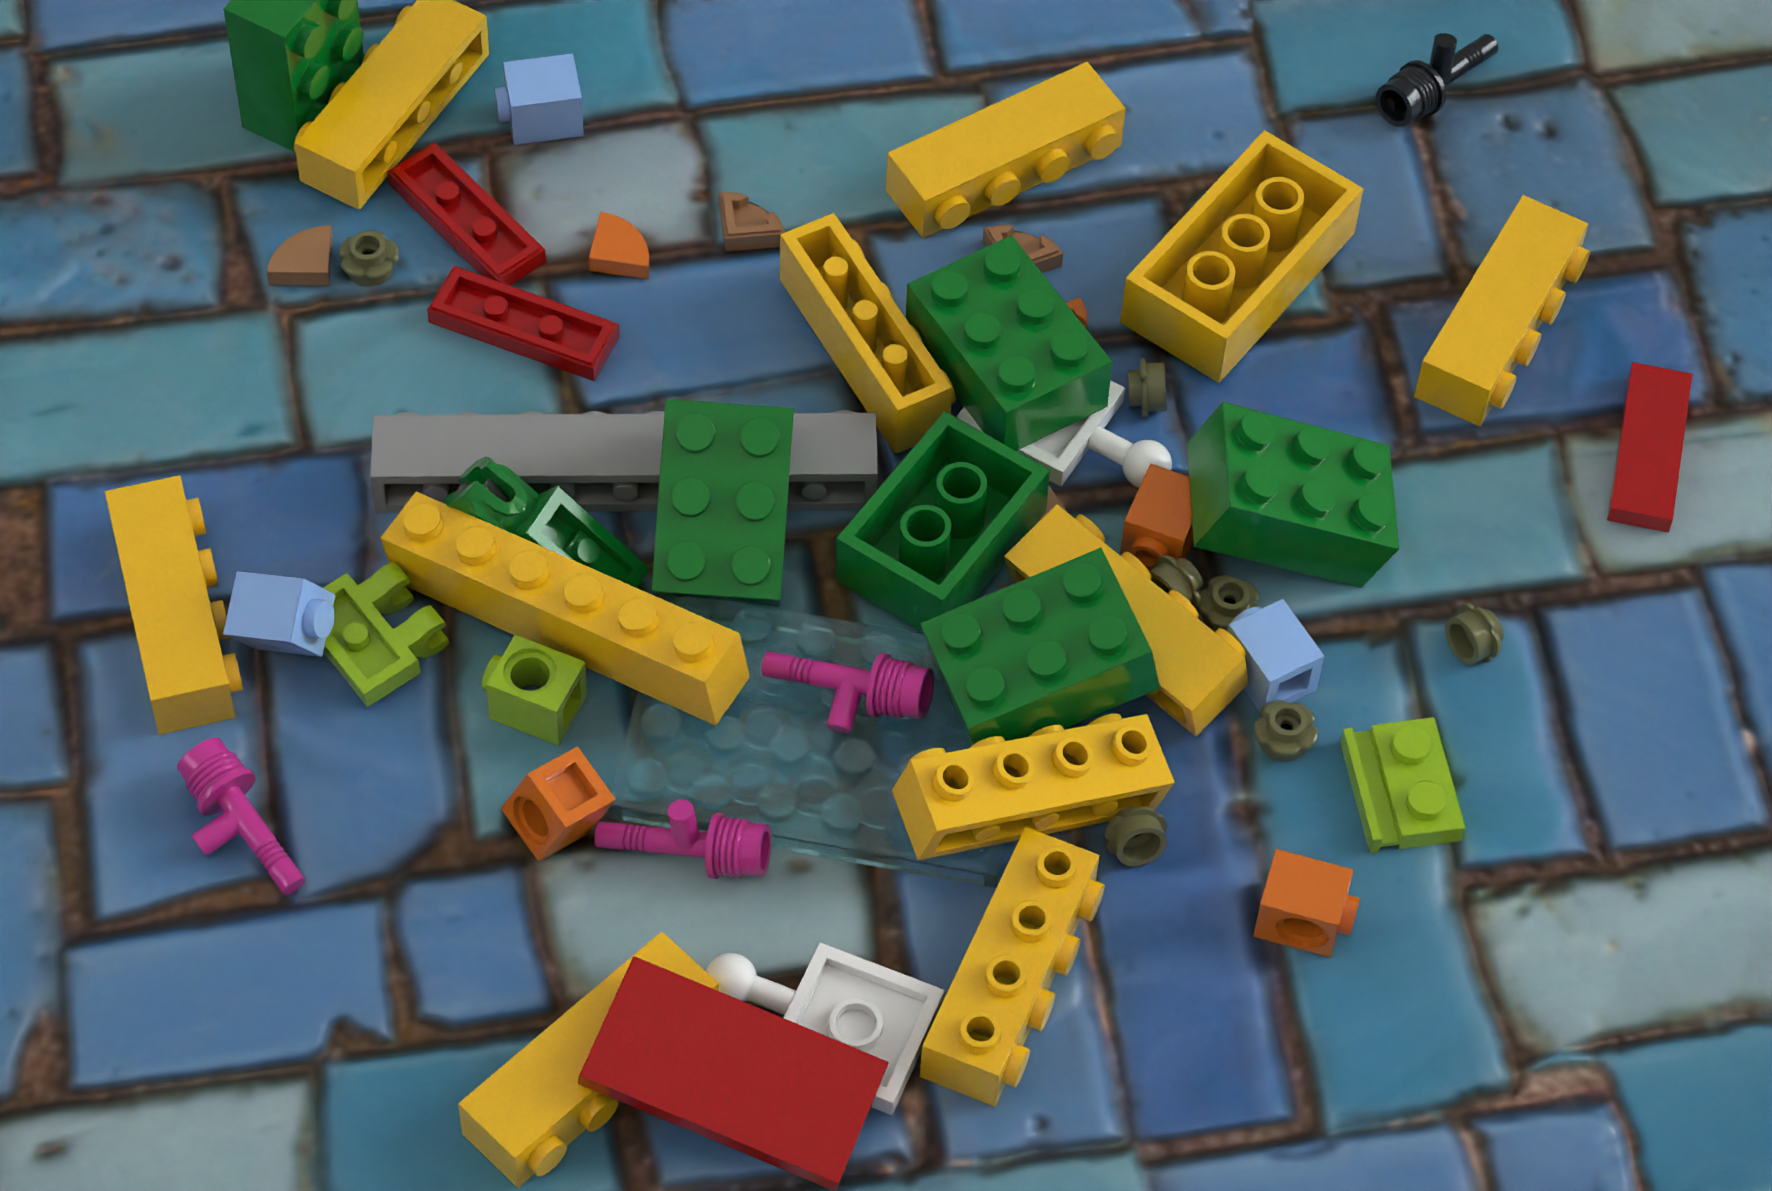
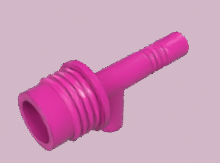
M771 651L765 653L761 667L762 676L835 690L826 727L846 734L852 732L861 695L866 696V710L871 717L878 718L880 715H886L902 719L906 716L923 720L929 711L934 692L933 669L916 666L911 661L893 659L890 654L882 652L876 657L871 670L819 660L814 661Z
M218 737L202 741L186 752L179 760L177 770L185 780L187 790L190 791V794L194 796V800L197 801V810L204 816L224 811L191 835L207 857L240 834L252 852L257 855V859L261 860V864L268 870V874L283 895H289L298 890L305 883V877L291 858L288 857V854L284 852L283 847H280L276 837L245 796L256 781V775L248 768L245 769L237 755L230 752Z
M677 800L669 805L667 814L671 828L634 826L632 824L601 821L596 826L595 846L598 848L639 850L649 853L705 858L708 878L718 879L723 875L742 878L744 875L764 877L769 866L772 837L768 824L751 823L747 819L727 818L723 813H715L711 818L708 832L699 831L694 807L687 800Z

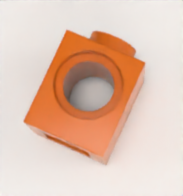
M1151 463L1124 520L1120 556L1124 552H1129L1138 558L1148 570L1154 568L1157 558L1161 555H1169L1175 559L1178 557L1186 559L1194 542L1190 477Z
M577 746L529 772L501 810L535 858L540 862L589 834L616 799Z
M1275 849L1253 937L1331 958L1337 933L1350 937L1360 898L1348 895L1354 869Z

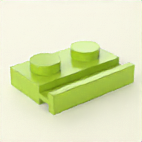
M1434 717L1371 725V729L1367 731L1354 732L1353 728L1343 729L1340 745L1369 853L1379 852L1380 847L1397 845L1398 849L1462 841L1466 827Z

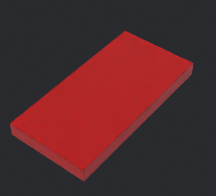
M633 956L579 1074L577 1084L836 1191L889 1062Z

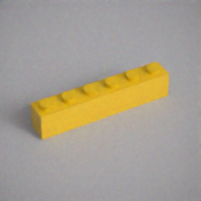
M417 491L380 537L388 562H396L409 578L410 583L406 587L510 634H516L585 661L586 668L715 726L750 678L740 633L465 512L449 507Z

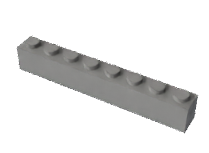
M839 410L832 413H794L787 510H861L877 491L876 413H856L850 410ZM530 411L521 414L462 412L457 415H419L412 412H401L395 415H373L370 480L375 513H400L416 491L444 503L447 495L456 492L462 484L458 480L462 474L477 460L485 456L491 458L496 464L505 465L538 494L559 486L586 512L657 511L664 412L606 414L599 411H590L583 414H543Z

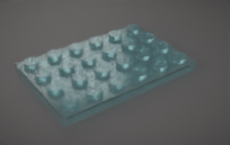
M663 596V600L740 633L750 678L716 726L638 691L611 790L616 800L608 809V818L671 828L667 814L669 805L677 800H687L694 807L699 831L708 832L712 816L715 813H723L727 818L747 819L751 823L768 824L771 829L772 848L997 888L1005 843L918 861L892 793V788L907 766L908 761L914 755L931 748H943L948 753L971 747L932 662L924 634L739 601ZM771 651L814 661L819 660L871 670L876 657L881 652L887 653L893 659L911 661L916 666L933 669L934 692L932 702L923 720L906 716L900 719L886 715H880L876 718L868 715L866 696L861 695L852 732L847 734L840 733L826 727L835 690L764 677L761 672L762 661L765 653Z

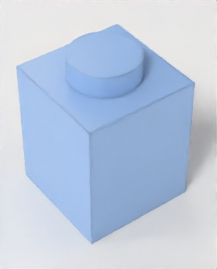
M573 53L503 62L505 86L494 88L498 122H510L514 145L584 136L582 96Z
M237 571L223 635L258 650L322 657L326 637L331 633L334 625L335 614L333 604L335 594L304 578Z
M1284 599L1262 609L1260 607H1251L1241 612L1228 625L1227 632L1238 640L1246 652L1245 660L1249 684L1244 688V691L1260 713L1261 709L1270 702L1282 700L1286 703H1292L1317 691L1325 656Z

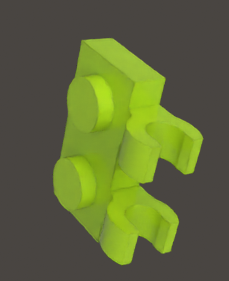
M391 562L381 567L370 578L359 585L354 582L348 573H345L323 587L335 594L333 604L335 614L334 625L331 633L326 637L323 653L367 707L421 674L419 661L416 657L426 658L433 656L449 644V639L441 630L446 626L445 621L431 605L419 609L394 629L381 615V613H396L407 607L414 600L413 595L405 587L410 583V580L396 562Z

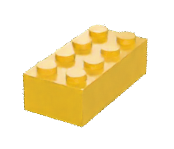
M1264 130L1126 277L1120 323L1220 383L1354 235L1364 188Z

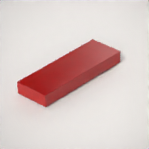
M435 142L387 171L388 184L480 275L512 285L546 263L545 249Z
M453 266L427 309L428 322L591 381L596 380L620 337L618 323Z
M1632 362L1627 380L1607 521L1669 533L1674 516L1692 373Z

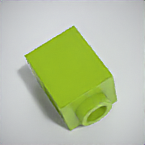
M515 634L504 654H495L490 659L482 678L481 687L487 693L489 719L560 746L587 698L585 661ZM529 685H537L541 687L537 690L526 691L521 689Z

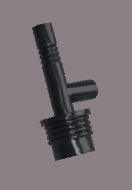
M1437 34L1434 37L1429 64L1420 60L1410 61L1402 66L1398 73L1390 77L1386 84L1378 88L1376 93L1378 111L1389 124L1396 127H1404L1412 121H1419L1426 115L1435 114L1445 104V86L1497 53L1498 44L1495 38L1489 34H1484L1455 53L1457 39L1451 34Z

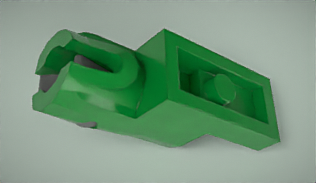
M486 456L477 460L458 479L462 484L456 492L448 494L444 501V504L465 512L636 588L650 569L559 486L538 494L505 465L496 464L491 458Z

